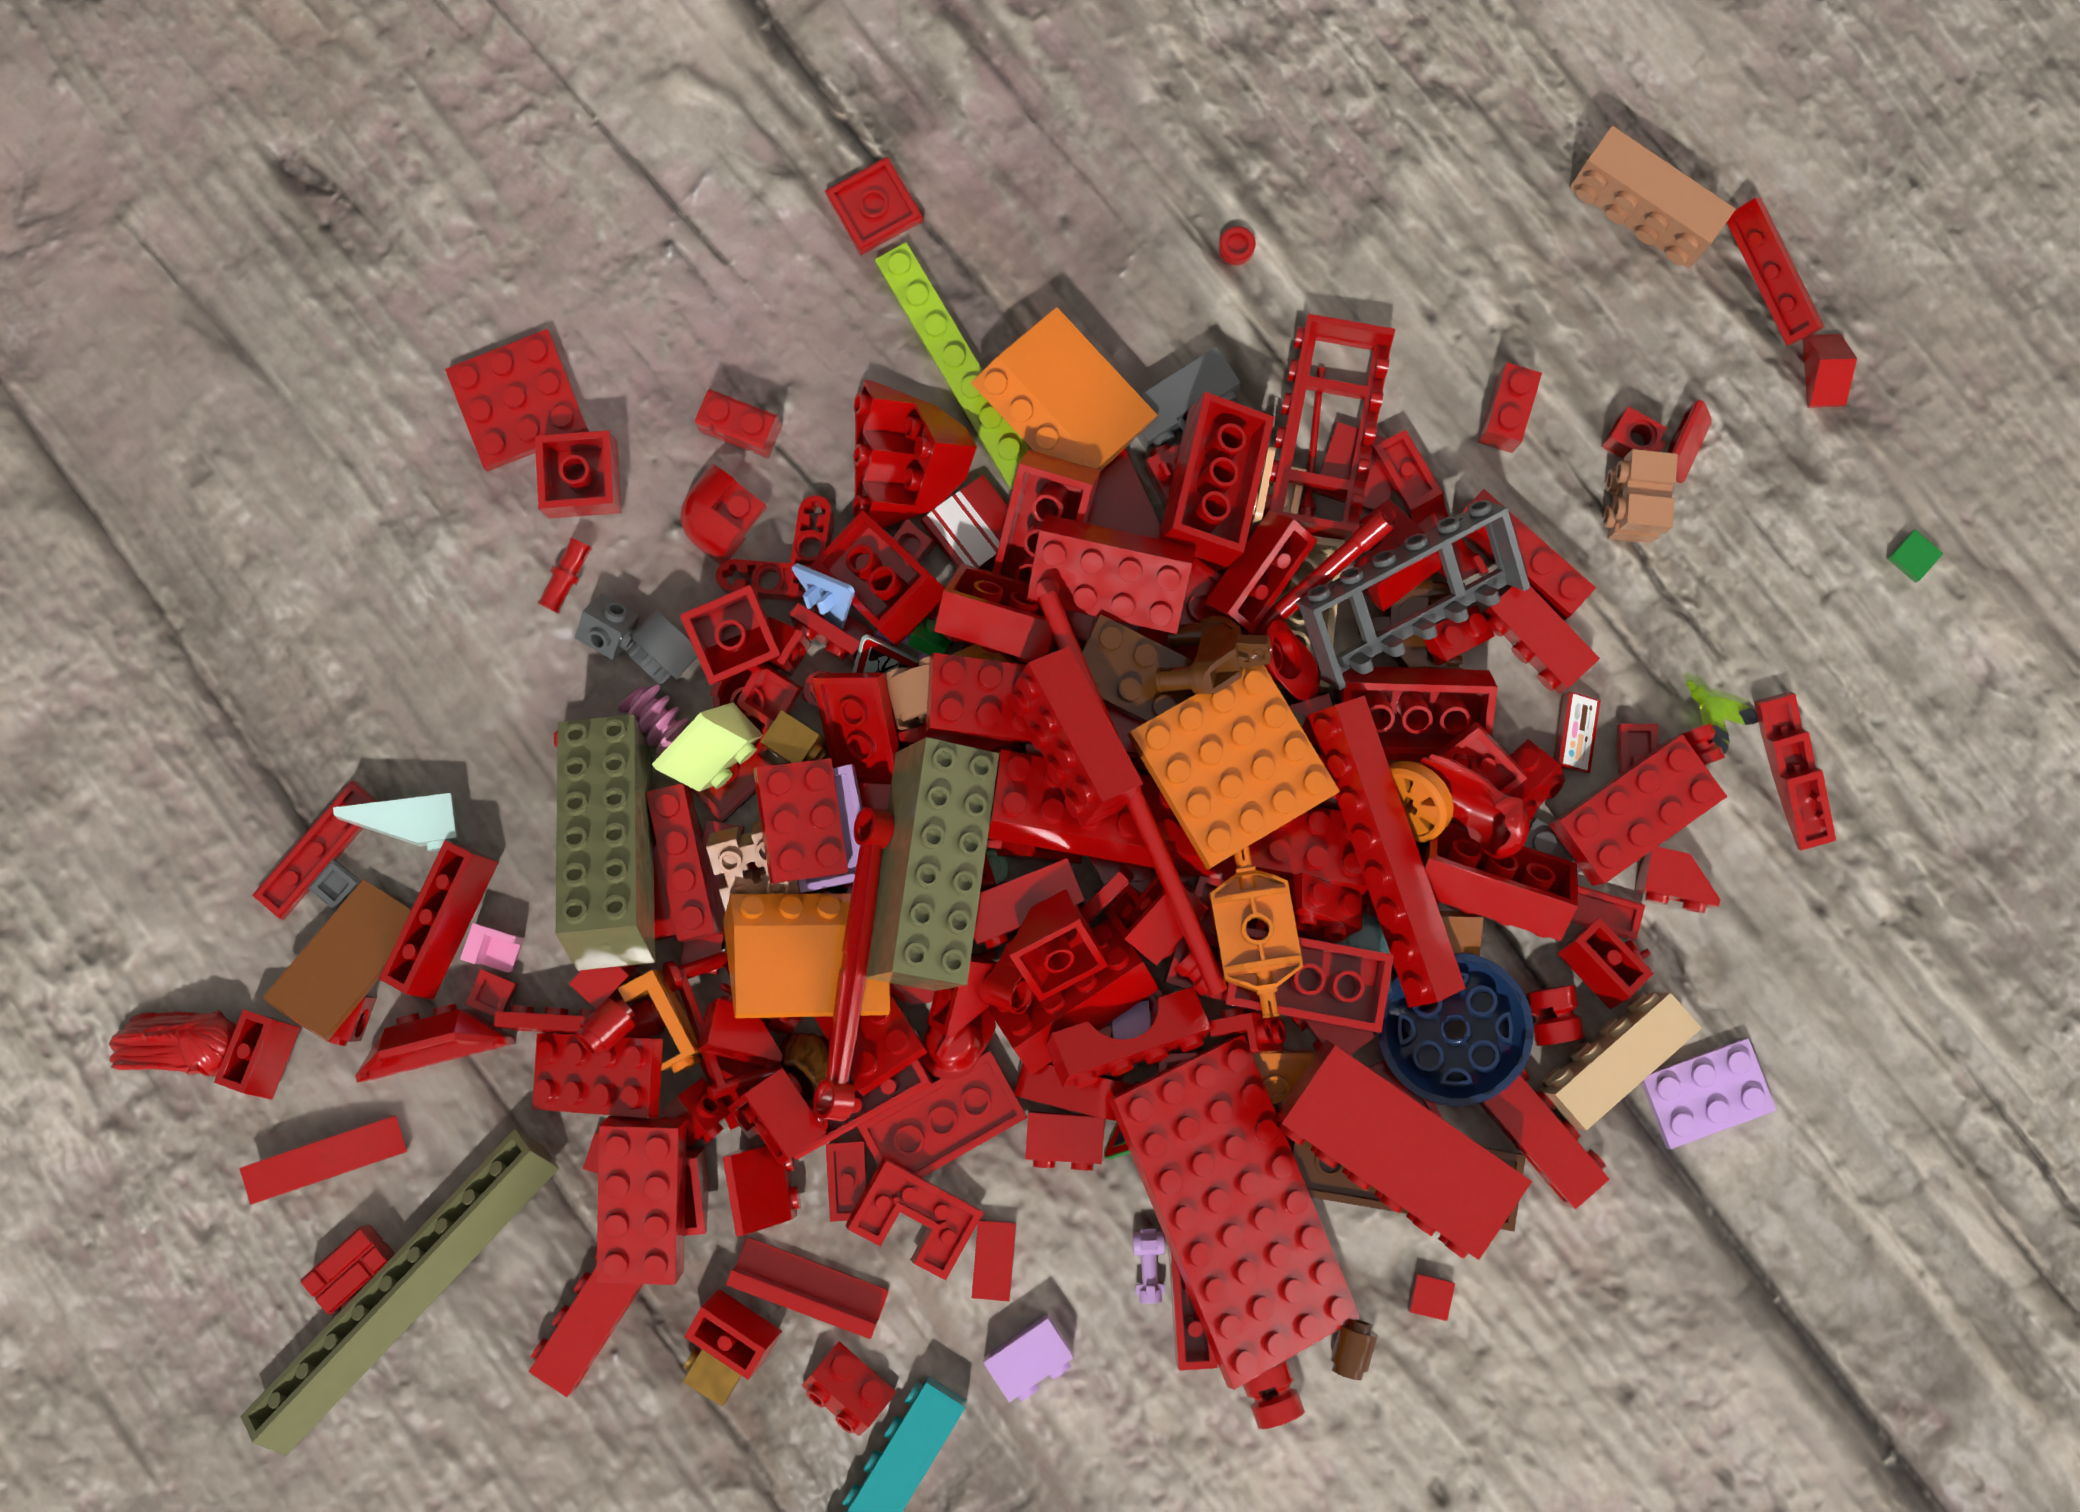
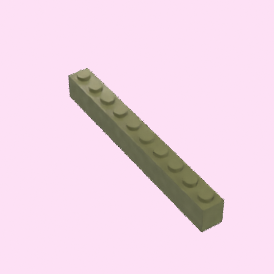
M514 1129L240 1416L252 1443L284 1456L290 1453L559 1170V1167L543 1145L517 1129Z

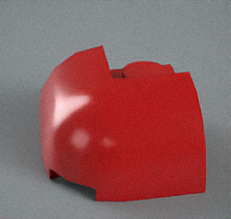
M711 463L688 491L681 506L680 521L684 534L698 549L721 565L722 562L731 559L746 540L744 536L767 509V506L737 483L735 478Z
M768 661L713 684L710 696L713 698V708L733 702L763 734L754 744L757 748L755 752L757 754L768 749L760 741L782 710L789 715L803 690V687L777 671L778 667Z

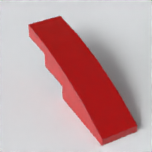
M1789 691L1754 701L1772 776L1797 849L1802 851L1836 841L1823 770L1816 767L1809 731L1802 728L1796 694Z
M395 1115L239 1168L249 1203L253 1205L406 1153L407 1149Z

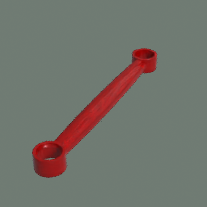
M870 807L863 808L857 815L854 823V839L860 845L843 940V957L837 981L826 1079L822 1080L817 1086L813 1101L814 1111L818 1118L841 1122L846 1121L850 1117L855 1103L854 1088L848 1080L866 981L882 849L891 841L894 832L892 814Z

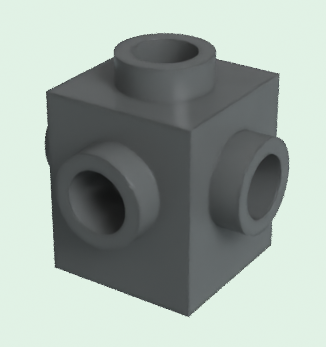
M601 593L582 611L575 639L613 660L633 642L629 635L635 630L640 615Z

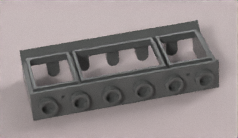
M1481 500L1472 503L1467 511L1455 517L1440 520L1435 528L1423 534H1415L1405 539L1404 544L1399 547L1377 553L1372 557V561L1363 566L1343 571L1339 576L1340 578L1326 585H1318L1311 588L1306 596L1296 600L1295 603L1300 608L1321 670L1320 679L1338 690H1342L1346 687L1342 673L1350 668L1360 674H1367L1374 669L1371 657L1383 651L1393 657L1401 656L1406 652L1403 643L1404 639L1414 634L1425 640L1432 639L1438 634L1434 623L1445 617L1456 623L1464 622L1469 618L1466 606L1478 601L1487 606L1496 605L1500 602L1497 589L1508 584L1525 591L1530 588L1508 508L1489 500ZM1485 526L1498 569L1464 586L1451 543ZM1438 551L1451 594L1375 633L1362 590ZM1349 598L1363 641L1336 655L1321 612Z

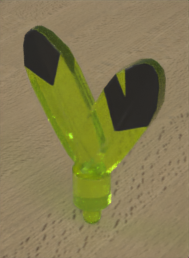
M1687 681L1686 686L1691 690L1689 695L1701 705L1700 711L1703 725L1712 723L1716 732L1713 742L1720 746L1723 753L1726 754L1730 741L1724 719L1741 725H1751L1758 722L1757 713L1751 707L1742 703L1711 696L1701 684L1697 686L1693 681Z

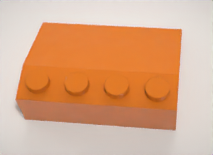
M1058 307L1053 309L998 355L971 382L1033 451L1100 471L1158 417L1156 412Z
M730 894L723 923L735 1018L833 1016L851 894ZM866 979L860 1016L889 1015V983Z

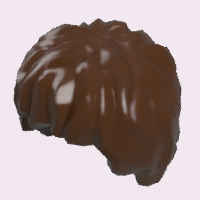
M815 1033L788 1034V1037L779 1045V1049L783 1054L782 1068L786 1074L790 1073L797 1079L802 1088L801 1096L808 1106H813L816 1088L822 1080L826 1079L830 1043L828 1040H825L824 1036H817Z

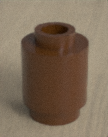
M1350 1319L1348 1325H1341L1331 1356V1361L1334 1362L1333 1372L1349 1379L1362 1380L1363 1373L1369 1370L1378 1337L1375 1332L1371 1331L1372 1325L1360 1319L1355 1321Z

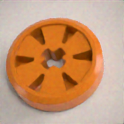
M1400 761L1389 765L1415 842H1427L1436 838L1448 826L1453 816V800L1446 784L1435 772L1419 763ZM1410 798L1413 800V806L1410 804Z

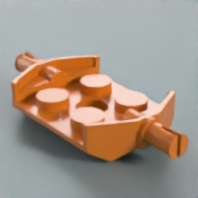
M1249 846L1242 849L1243 859L1241 851L1234 854L1237 868L1235 870L1236 874L1209 894V899H1211L1224 980L1257 992V995L1260 997L1262 1018L1280 1016L1275 992L1278 991L1277 987L1303 967L1288 881L1276 875L1258 871L1255 866L1252 867ZM1257 918L1267 924L1268 934L1263 940H1253L1247 935L1246 925L1249 920Z

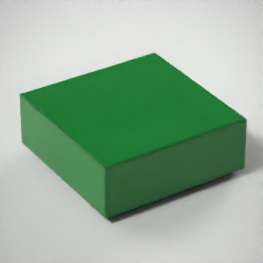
M1915 529L1903 539L1887 559L1916 583L1925 576L1944 553Z

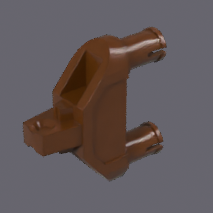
M1427 578L1395 602L1389 609H1386L1384 612L1380 609L1379 617L1370 616L1375 633L1451 594L1448 583L1432 582V578ZM1415 634L1403 640L1406 649L1403 655L1398 657L1391 656L1397 665L1402 668L1463 669L1459 668L1460 665H1463L1462 656H1458L1438 666L1432 655L1427 651V646L1423 639Z
M1223 615L1206 616L1201 620V623L1179 624L1177 634L1168 632L1170 648L1199 645L1194 662H1191L1190 666L1157 668V689L1159 693L1192 689L1193 693L1198 695L1217 693L1240 679L1243 669L1271 663L1272 648L1269 636L1243 635L1240 626Z

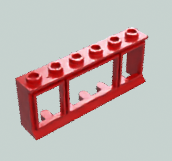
M1308 314L1305 327L1298 326L1294 348L1301 349L1299 360H1291L1287 381L1295 383L1293 393L1285 392L1281 414L1288 415L1286 427H1278L1274 448L1282 450L1280 461H1273L1269 482L1275 483L1273 495L1267 494L1263 516H1266L1268 511H1272L1295 519L1312 536L1345 540V542L1360 527L1359 521L1365 500V487L1370 471L1371 454L1378 428L1377 421L1384 395L1383 388L1390 362L1389 355L1395 335L1394 328ZM1321 341L1373 350L1367 386L1309 376L1315 342ZM1306 390L1364 400L1350 480L1291 469ZM1288 483L1346 493L1342 522L1283 512Z

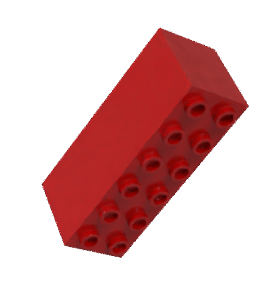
M1325 1040L1276 1111L1277 1115L1275 1117L1281 1122L1278 1128L1284 1135L1302 1146L1305 1140L1312 1144L1310 1151L1333 1169L1337 1163L1345 1167L1342 1173L1350 1181L1365 1191L1368 1190L1370 1185L1377 1189L1374 1195L1382 1203L1398 1214L1403 1208L1407 1210L1406 1217L1431 1237L1435 1231L1439 1232L1440 1236L1438 1239L1448 1249L1463 1259L1469 1253L1477 1260H1480L1532 1183L1530 1179L1328 1040Z

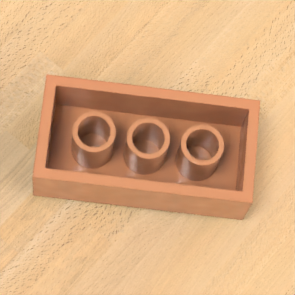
M1613 125L1569 187L1575 191L1581 201L1587 204H1594L1603 210L1612 222L1625 225L1635 232L1640 241L1656 246L1666 253V257L1671 262L1680 266L1684 265L1688 269L1712 244L1736 210V208Z

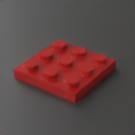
M548 329L445 369L481 464L487 472L534 454L535 436L589 432L560 355Z

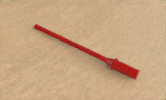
M1319 367L1317 377L1324 378L1325 368ZM1315 391L1307 468L1309 473L1315 472L1323 392ZM1306 486L1304 498L1301 505H1299V515L1314 517L1316 507L1312 497L1313 487Z

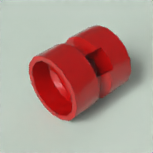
M1574 985L1525 993L1532 1016L1536 1017V1021L1533 1023L1535 1046L1559 1044L1585 1038L1582 1019L1574 1014V1009L1578 1006Z
M1287 1360L1243 1385L1247 1397L1254 1398V1402L1250 1407L1259 1429L1281 1426L1299 1418L1305 1413L1297 1389L1290 1388V1384L1294 1379ZM1273 1387L1276 1388V1390L1268 1393L1265 1392V1390Z

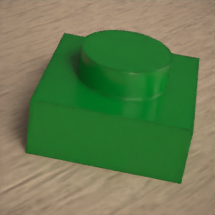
M925 617L913 631L907 645L931 656L933 653L946 654L953 641L947 639L944 634L934 632L937 620Z

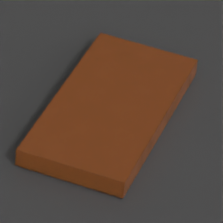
M363 879L266 992L263 999L281 1013L325 1042H328L379 980V976L411 909Z

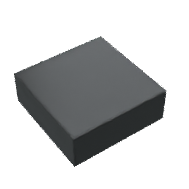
M332 859L310 884L308 889L336 912L359 885L361 880L340 862Z

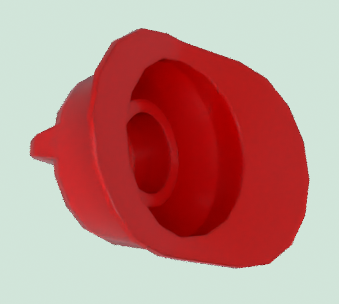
M1279 619L1272 621L1266 632L1261 634L1269 636L1272 648L1271 663L1264 665L1274 683L1282 684L1297 699L1306 701L1314 698L1320 684L1319 669L1314 657L1284 621Z
M988 1008L953 1036L945 1035L929 1025L922 1039V1044L928 1053L921 1057L925 1068L929 1072L945 1080L958 1079L970 1072L992 1039L996 1029V1021Z

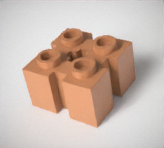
M1632 449L1625 456L1624 460H1620L1613 469L1609 470L1606 479V490L1611 492L1613 501L1612 506H1606L1603 517V525L1608 528L1607 539L1653 543L1660 537V534H1665L1673 528L1675 498H1672L1673 485L1676 483L1678 454Z
M761 820L753 822L751 833L741 835L739 826L709 834L706 849L714 875L724 873L721 877L719 892L725 912L730 894H802L798 880L770 884ZM755 862L756 866L761 867V869H750L749 863Z

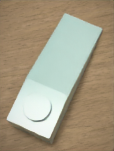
M451 793L333 808L334 816L339 820L418 846H427V851H440L444 840L450 842L459 841L454 798Z

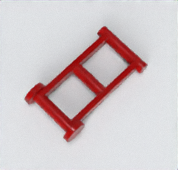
M726 945L723 952L677 966L673 960L663 963V974L667 986L672 992L680 991L698 1043L703 1020L688 979L723 967L726 968L730 979ZM701 1051L712 1081V1085L707 1086L708 1095L712 1101L757 1085L782 1068L781 1063L771 1068L761 1066L724 1080L715 1054Z

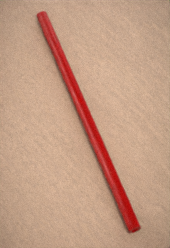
M1051 591L1038 597L1037 599L1059 649L1068 646L1071 648L1117 734L1056 591ZM1140 788L1127 803V806L1210 996H1214L1227 990L1228 987L1147 800Z

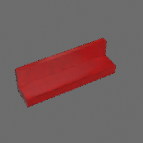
M750 1237L745 1240L737 1264L731 1270L726 1283L727 1286L868 1339H871L889 1293L887 1288Z

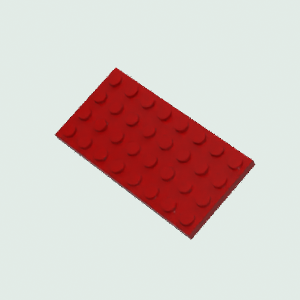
M1237 1034L1108 1099L1228 1388L1237 1389L1341 1329V1325H1348L1350 1319L1355 1321L1360 1318L1287 1138L1278 1128L1280 1121L1275 1117L1277 1114L1244 1034Z

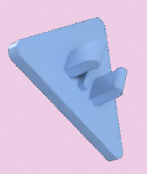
M796 563L792 567V571L806 590L803 598L807 609L812 608L816 604L820 614L828 622L843 630L854 596V588L847 583Z

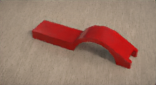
M1406 429L1373 446L1372 452L1413 522L1424 532L1435 528L1440 520L1449 517L1444 503L1443 492ZM1462 539L1451 543L1462 581L1477 573L1481 577L1488 574L1489 570L1481 556L1469 549ZM1440 559L1441 568L1438 571L1447 581L1443 565Z

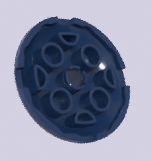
M1454 953L1466 989L1439 1002L1409 1008L1399 978L1397 977L1388 989L1382 1031L1379 1033V1044L1388 1067L1394 1076L1411 1092L1436 1104L1469 1106L1487 1101L1499 1095L1518 1078L1532 1050L1534 1025L1528 1000L1521 987L1508 972L1483 957L1468 953ZM1453 1021L1464 1023L1467 1026L1465 1036L1457 1040L1448 1038L1445 1033L1448 1024Z

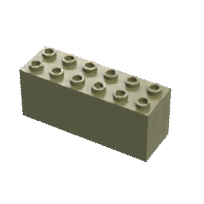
M635 714L558 722L555 934L577 971L655 963L653 824L646 797V792L653 790L652 755Z
M928 737L896 752L887 812H890L894 819V832L891 841L882 849L876 908L866 979L932 991L967 985L999 753Z

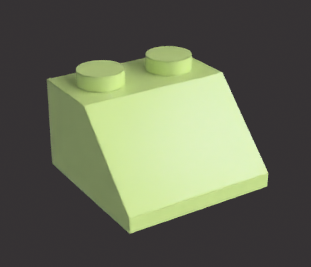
M732 702L700 712L652 765L656 770L697 791H702L712 786L718 789L732 777L733 773L730 769L737 762L739 764L744 763L756 752L757 748L754 744L763 734Z

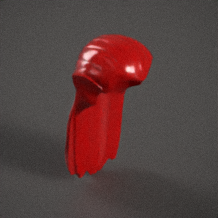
M1431 754L1429 758L1422 757L1421 762H1415L1429 768L1443 780L1452 796L1453 816L1468 829V837L1479 842L1481 849L1495 859H1505L1523 848L1530 830L1529 817L1523 807V799L1512 797L1507 793L1499 791L1481 775L1450 757Z
M220 1010L212 1013L181 1011L140 1013L131 1017L129 1022L124 1025L125 1028L112 1036L109 1046L115 1053L110 1056L109 1062L113 1063L111 1068L117 1070L157 1069L187 1073V1075L201 1074L205 1077H216L236 1024L226 1019Z

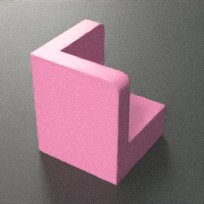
M472 923L460 960L473 964H482L511 973L514 971L524 937L483 924Z

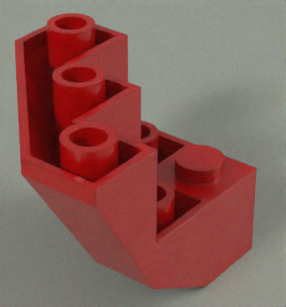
M864 379L861 393L856 394L853 406L855 413L853 514L856 517L863 510L883 529L938 507L967 479L977 446L967 428L936 405L875 381Z

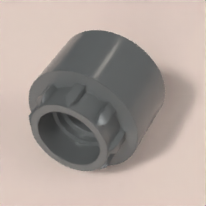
M656 609L629 635L633 642L626 648V654L659 684L665 683L671 675L677 680L698 658L691 641Z

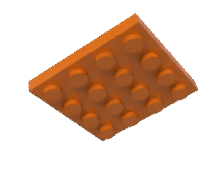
M1264 665L1243 669L1241 678L1225 689L1212 694H1195L1127 734L1207 870L1340 792Z

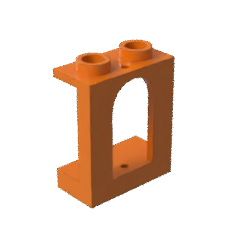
M651 970L618 988L624 1002H639L651 996L680 1054L662 1063L661 1071L672 1069L675 1074L679 1071L683 1072L701 1062L698 1055L702 1053L697 1050L698 1042L687 1011L677 992H672L667 986L663 970Z

